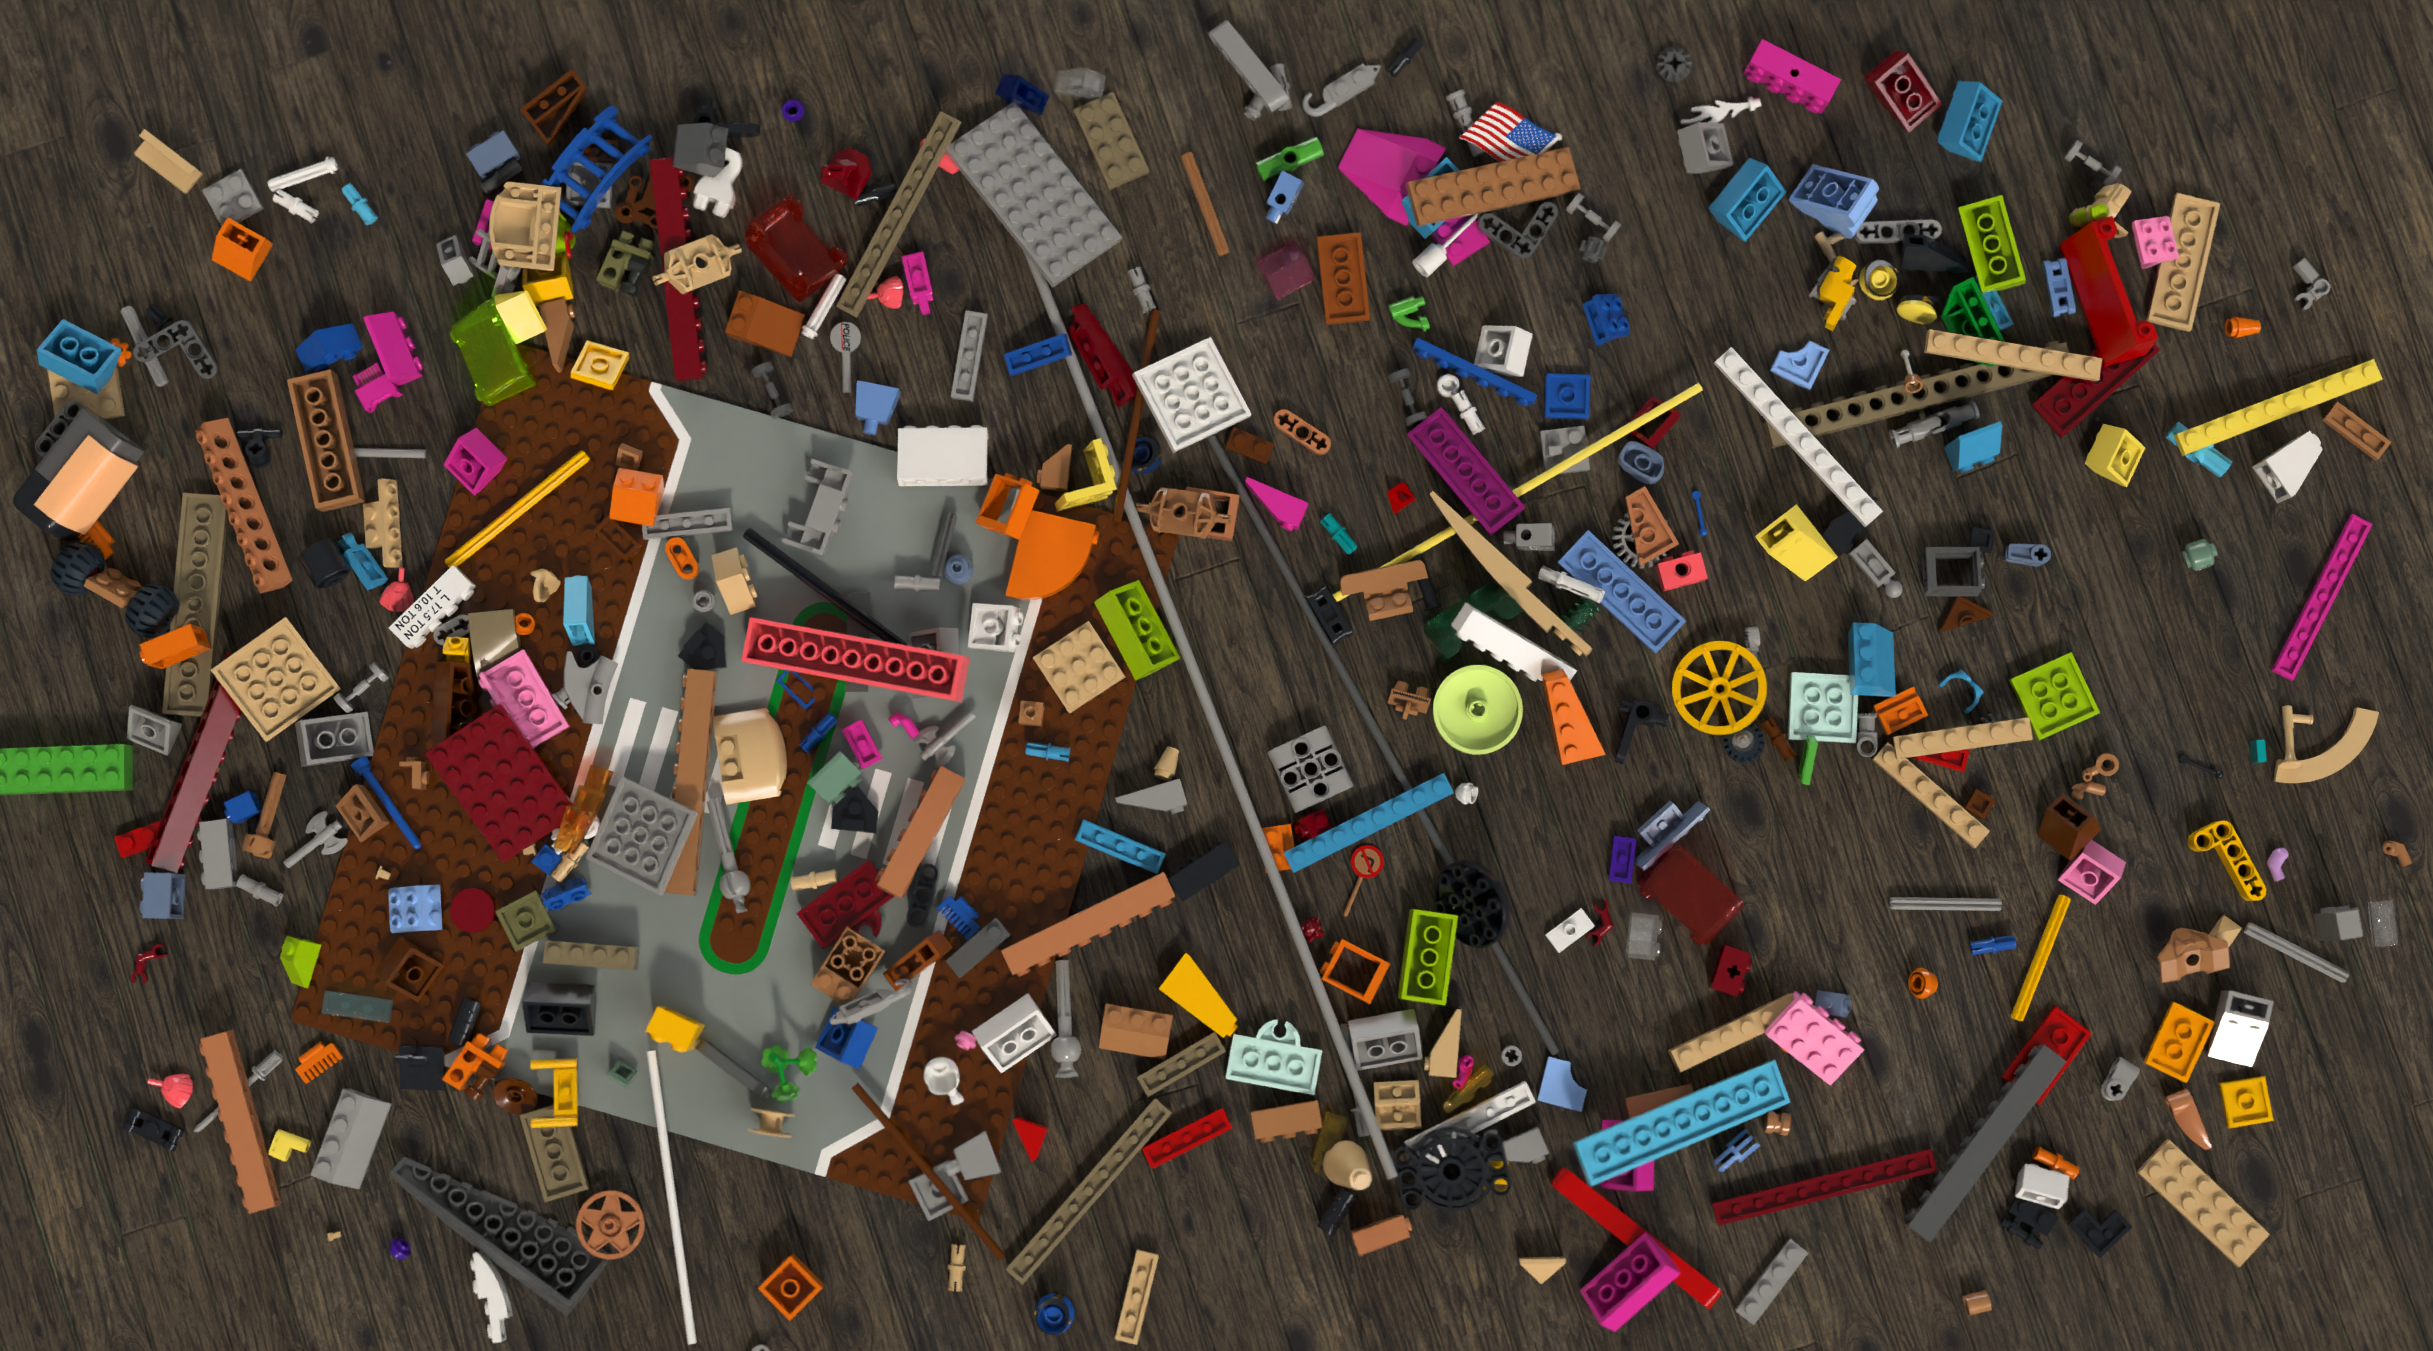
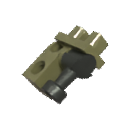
M622 231L618 240L613 239L611 248L596 280L604 287L618 292L620 289V291L636 297L639 291L636 284L641 274L649 271L650 265L654 260L652 256L654 244L652 241L642 238L638 248L631 245L635 238L634 235ZM625 270L630 271L628 282L621 283Z

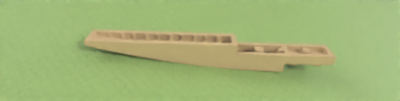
M1432 491L1430 496L1448 523L1474 557L1513 601L1546 633L1554 627L1555 630L1553 632L1562 641L1566 638L1571 642L1570 648L1580 656L1583 653L1587 657L1592 648L1528 590L1532 581Z

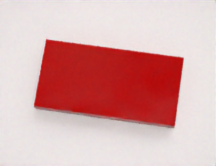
M2053 1006L2001 1078L2006 1082L2012 1083L2016 1077L2014 1074L2016 1069L2022 1063L2025 1065L2030 1059L2028 1054L2035 1045L2039 1047L2040 1044L2047 1046L2067 1062L2035 1103L2040 1105L2092 1032L2057 1006Z

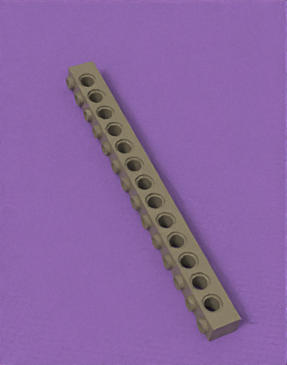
M2053 341L2045 344L2044 349L2069 353L2066 342L2059 344L2058 341ZM1968 363L1960 366V370L1952 372L1950 368L1939 371L1938 376L1931 377L1930 374L1919 376L1923 384L1920 390L1922 393L1920 399L1915 398L1912 393H1908L1905 390L1903 380L1897 382L1895 387L1888 388L1887 385L1875 388V392L1867 394L1866 391L1854 393L1853 398L1845 399V396L1832 399L1830 404L1824 405L1823 402H1818L1810 405L1811 409L1802 410V407L1790 411L1814 437L2055 374L2031 370L2024 371L2019 368L2001 366L2007 371L2006 376H2001L1998 373V367L2001 365L1990 367L1980 364L1973 366V363ZM1977 372H1981L1985 375V382H1981L1977 379ZM1955 378H1961L1964 381V387H1958L1955 383ZM1934 383L1942 385V393L1934 390ZM1892 394L1900 397V404H1895L1891 401ZM1870 400H1876L1879 403L1878 410L1870 407ZM1849 405H1853L1857 408V415H1851L1849 413ZM1827 411H1833L1836 414V421H1831L1827 418ZM1810 416L1814 418L1815 426H1808L1805 422V417ZM1767 421L1763 423L1770 449L1788 444Z

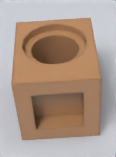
M1021 701L1019 724L1042 727L1045 704Z

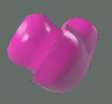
M894 712V715L888 719L893 727L901 724L910 738H914L920 733L911 718L901 712Z
M1469 1055L1462 1056L1458 1061V1075L1453 1082V1086L1457 1089H1462L1472 1074L1474 1060Z

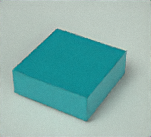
M2249 741L2251 764L2266 762L2265 741Z

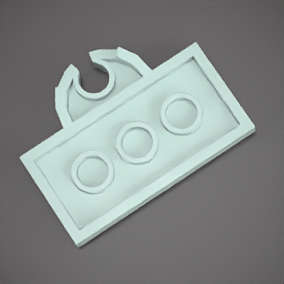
M1278 1020L1265 1023L1259 1029L1256 1038L1233 1034L1225 1079L1311 1095L1315 1094L1322 1050L1300 1046V1036L1297 1029L1289 1022H1285L1286 1034L1281 1038L1276 1037L1273 1033Z

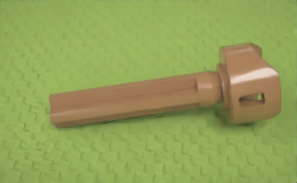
M273 772L256 828V834L245 835L242 845L243 851L251 852L254 856L269 859L271 857L276 842L270 840L268 835L287 775Z

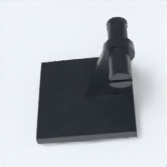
M399 1045V1055H395L394 1061L395 1064H399L400 1089L446 1090L445 1081L442 1080L445 1076L444 1046Z

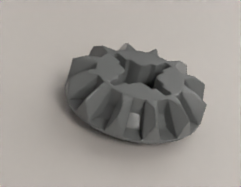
M1673 46L1664 49L1658 56L1657 70L1668 81H1681L1691 71L1692 62L1690 54L1686 53L1683 48ZM1674 56L1676 62L1681 63L1677 66L1676 72H1674L1673 65L1668 64Z

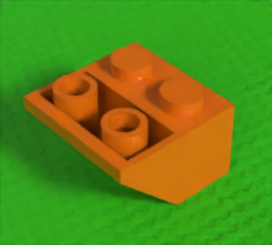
M227 217L216 236L212 260L251 282L273 244L261 235Z

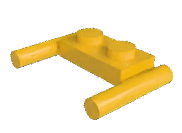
M577 1058L531 1060V1069L554 1068V1118L531 1119V1128L578 1126Z

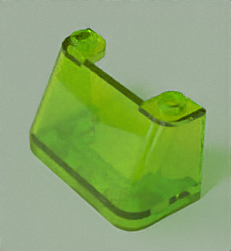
M495 298L485 301L451 326L450 336L453 342L459 345L475 383L476 389H474V393L479 402L483 400L487 406H490L536 385L533 375L528 374L527 365L522 359L517 345L495 306Z

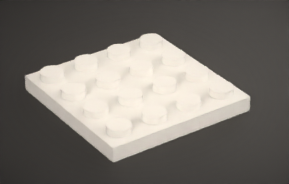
M1211 337L1138 370L1132 375L1173 453L1252 415Z

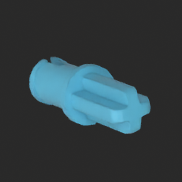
M351 183L342 188L343 194L352 204L351 209L353 211L356 210L366 226L378 219L377 215L374 214L366 203L367 199L362 198Z

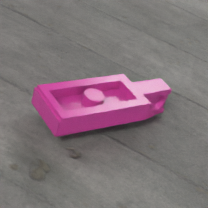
M924 252L902 256L911 299L914 305H920L922 315L929 314L931 311L928 301L933 300V291Z

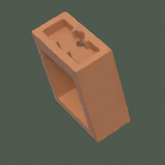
M1187 487L1186 491L1209 493L1213 496L1214 500L1229 502L1227 515H1231V519H1228L1231 521L1230 524H1226L1224 533L1210 531L1207 538L1233 541L1240 495ZM1183 506V512H1182V514H1178V516H1177L1178 518L1184 516V514H1185V512H1186V509H1185L1184 506Z

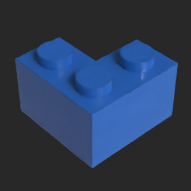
M353 323L315 330L295 350L305 372L317 373L328 370V366L338 359L344 358L347 361L357 356L356 353L363 348V345Z

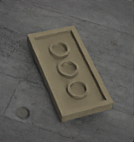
M1114 92L1073 109L1109 190L1149 173L1147 164Z
M554 1105L519 1115L544 1202L590 1189L572 1126L531 1128V1119L554 1118Z

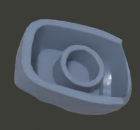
M1628 442L1618 456L1617 463L1623 470L1642 483H1657L1664 473L1663 457L1655 450L1638 442Z

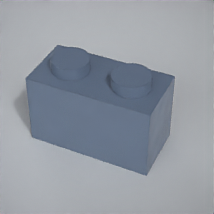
M504 130L491 134L487 141L482 144L477 143L473 145L470 151L466 153L484 181L494 175L495 170L499 171L512 160L522 158Z

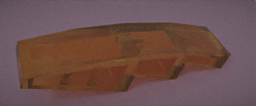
M590 765L584 786H578L573 805H567L553 848L575 854L598 813L613 771Z

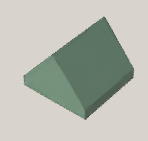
M618 1060L607 1076L622 1086L629 1088L638 1071Z

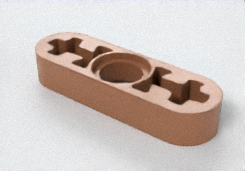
M1280 410L1275 414V427L1317 455H1324L1330 450L1331 441L1329 437L1292 412ZM1287 415L1288 422L1291 424L1294 423V420L1298 422L1293 427L1292 432L1288 431L1291 428L1288 424L1280 425L1279 416L1284 417ZM1304 426L1308 429L1309 434L1306 438H1299L1296 435L1298 427ZM1313 432L1317 434L1314 436V439L1317 441L1325 440V449L1320 448L1318 450L1316 448L1317 444L1314 441H1311V444L1307 443L1311 439Z

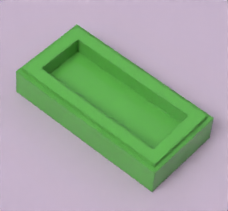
M1807 735L1805 738L1798 773L1800 782L1805 785H1810L1818 745L1815 736Z

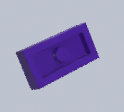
M1613 836L1608 881L1632 882L1636 848L1635 838Z

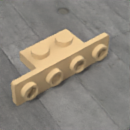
M378 479L379 501L363 504L366 548L382 547L383 566L402 568L397 481Z

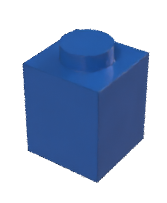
M248 791L224 802L226 809H224L225 815L233 823H243L260 815L262 812V807L255 792Z

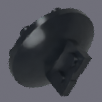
M1471 860L1456 861L1441 871L1435 886V910L1437 913L1444 914L1447 912V914L1458 916L1455 938L1465 945L1474 948H1484L1498 942L1507 930L1510 908L1506 894L1493 873L1483 865Z

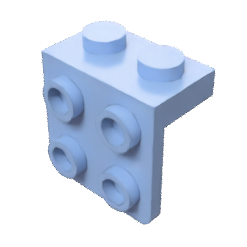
M419 885L389 889L390 931L392 933L442 930L440 885Z

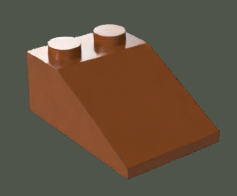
M739 291L725 333L730 338L792 357L805 315L761 297Z

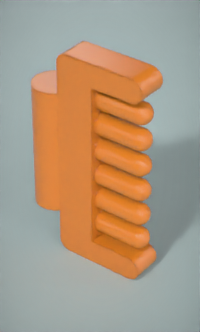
M97 520L89 531L80 538V541L96 546L103 554L104 559L107 560L114 554V550L110 545L115 540Z
M320 1041L298 1057L302 1064L296 1068V1072L304 1083H310L311 1080H314V1075L319 1076V1072H324L323 1068L327 1070L329 1068L328 1065L330 1067L333 1066L332 1061L337 1063L338 1060L343 1059V1055L334 1043H330L325 1047L323 1042Z

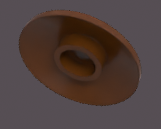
M502 1079L493 1089V1098L497 1105L512 1114L522 1115L529 1113L536 1107L538 1102L535 1089L521 1079Z

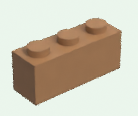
M1318 1100L1251 1111L1255 1139H1260L1261 1143L1274 1141L1273 1136L1282 1135L1283 1139L1296 1137V1132L1305 1131V1135L1318 1133V1128H1322Z

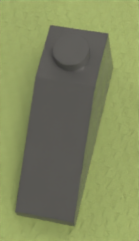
M995 918L948 958L946 962L956 975L961 978L1012 935L1002 922Z

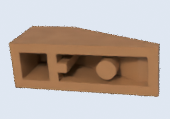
M565 298L539 305L542 320L547 327L545 334L552 364L558 373L563 371L574 329L573 318L576 317L573 305H569Z

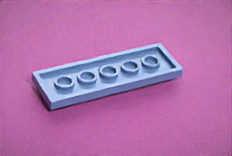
M1589 530L1557 563L1572 578L1605 590L1600 604L1654 654L1686 622L1682 616Z

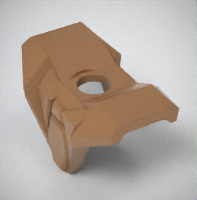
M2179 928L2172 931L2169 943L2157 956L2160 970L2159 980L2161 983L2179 981L2184 975L2204 971L2206 974L2230 968L2229 948L2226 940L2187 928ZM2192 954L2198 955V959L2186 960Z

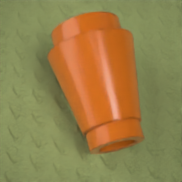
M2233 316L2225 322V333L2233 339L2259 333L2261 330L2259 320Z

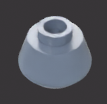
M953 555L945 562L944 576L952 584H964L973 575V564L964 555Z

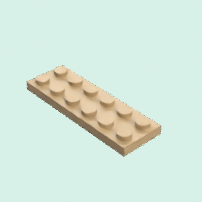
M2180 193L2175 194L2170 213V222L2179 258L2159 263L2146 321L2187 332L2192 330L2220 203Z
M2168 1139L2137 1171L2148 1184L2237 1267H2240L2270 1235Z

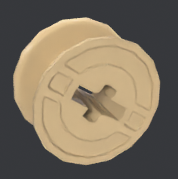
M751 1108L752 1111L761 1113L759 1129L749 1128L747 1131L771 1136L792 1137L791 1134L782 1132L784 1116H796V1114L772 1109Z

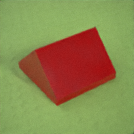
M1019 1116L1012 1121L1032 1162L1039 1157L1049 1127Z

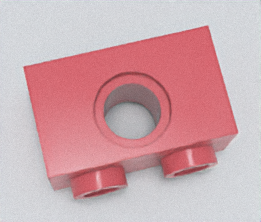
M1694 550L1682 553L1681 558L1673 559L1672 556L1662 558L1661 562L1655 566L1662 592L1702 582L1708 578L1701 552L1695 554ZM1676 565H1683L1686 568V574L1683 576L1678 575L1675 571Z

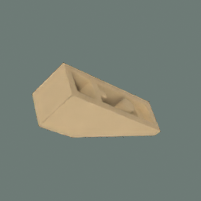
M1461 1009L1454 1010L1430 1050L1429 1057H1425L1424 1070H1428V1075L1456 1078Z

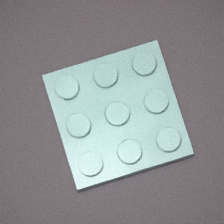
M1791 672L1788 740H1805L1806 736L1809 735L1815 736L1817 741L1856 743L1858 695H1850L1849 675Z

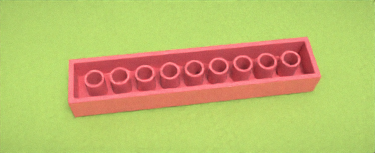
M750 617L741 661L962 702L970 658Z

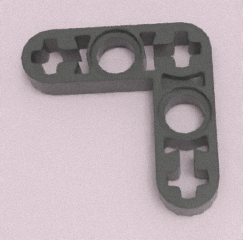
M1551 202L1539 205L1521 233L1491 213H1486L1478 218L1477 228L1482 234L1516 258L1525 259L1533 254L1558 215V209ZM1548 207L1551 209L1549 212L1551 216H1547L1543 222L1536 220V217L1538 219L1543 217L1545 212L1542 209ZM1490 219V224L1494 228L1498 227V225L1501 227L1493 235L1492 232L1495 230L1491 227L1485 229L1483 220ZM1533 224L1540 227L1541 232L1538 237L1530 234V227ZM1502 230H1507L1510 233L1511 239L1509 242H1503L1500 239ZM1517 237L1518 240L1516 241V243L1519 245L1526 244V250L1528 252H1524L1521 254L1520 247H1518L1517 245L1510 247V245L1515 241Z
M188 320L175 322L140 342L133 350L134 357L138 361L148 362L180 345L200 377L209 379L214 377L219 371L216 360L193 324ZM180 324L183 327L188 326L189 329L186 331L188 335L180 334L176 336L178 341L175 342L172 333L180 330ZM160 335L169 337L170 344L168 347H161L158 344ZM152 340L154 347L157 350H159V352L156 353V350L154 349L147 353L149 356L148 358L146 356H140L139 353L142 351L140 347L142 346L145 349L152 346V344L149 342ZM192 343H197L202 348L198 356L190 353L189 347ZM206 354L208 358L203 360L207 365L211 364L213 366L211 369L212 374L204 373L202 371L204 368L202 361L197 364L195 360L202 358Z

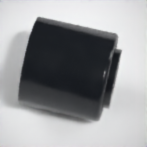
M334 538L321 540L309 546L298 555L300 563L316 589L332 587L343 581L351 572V567Z

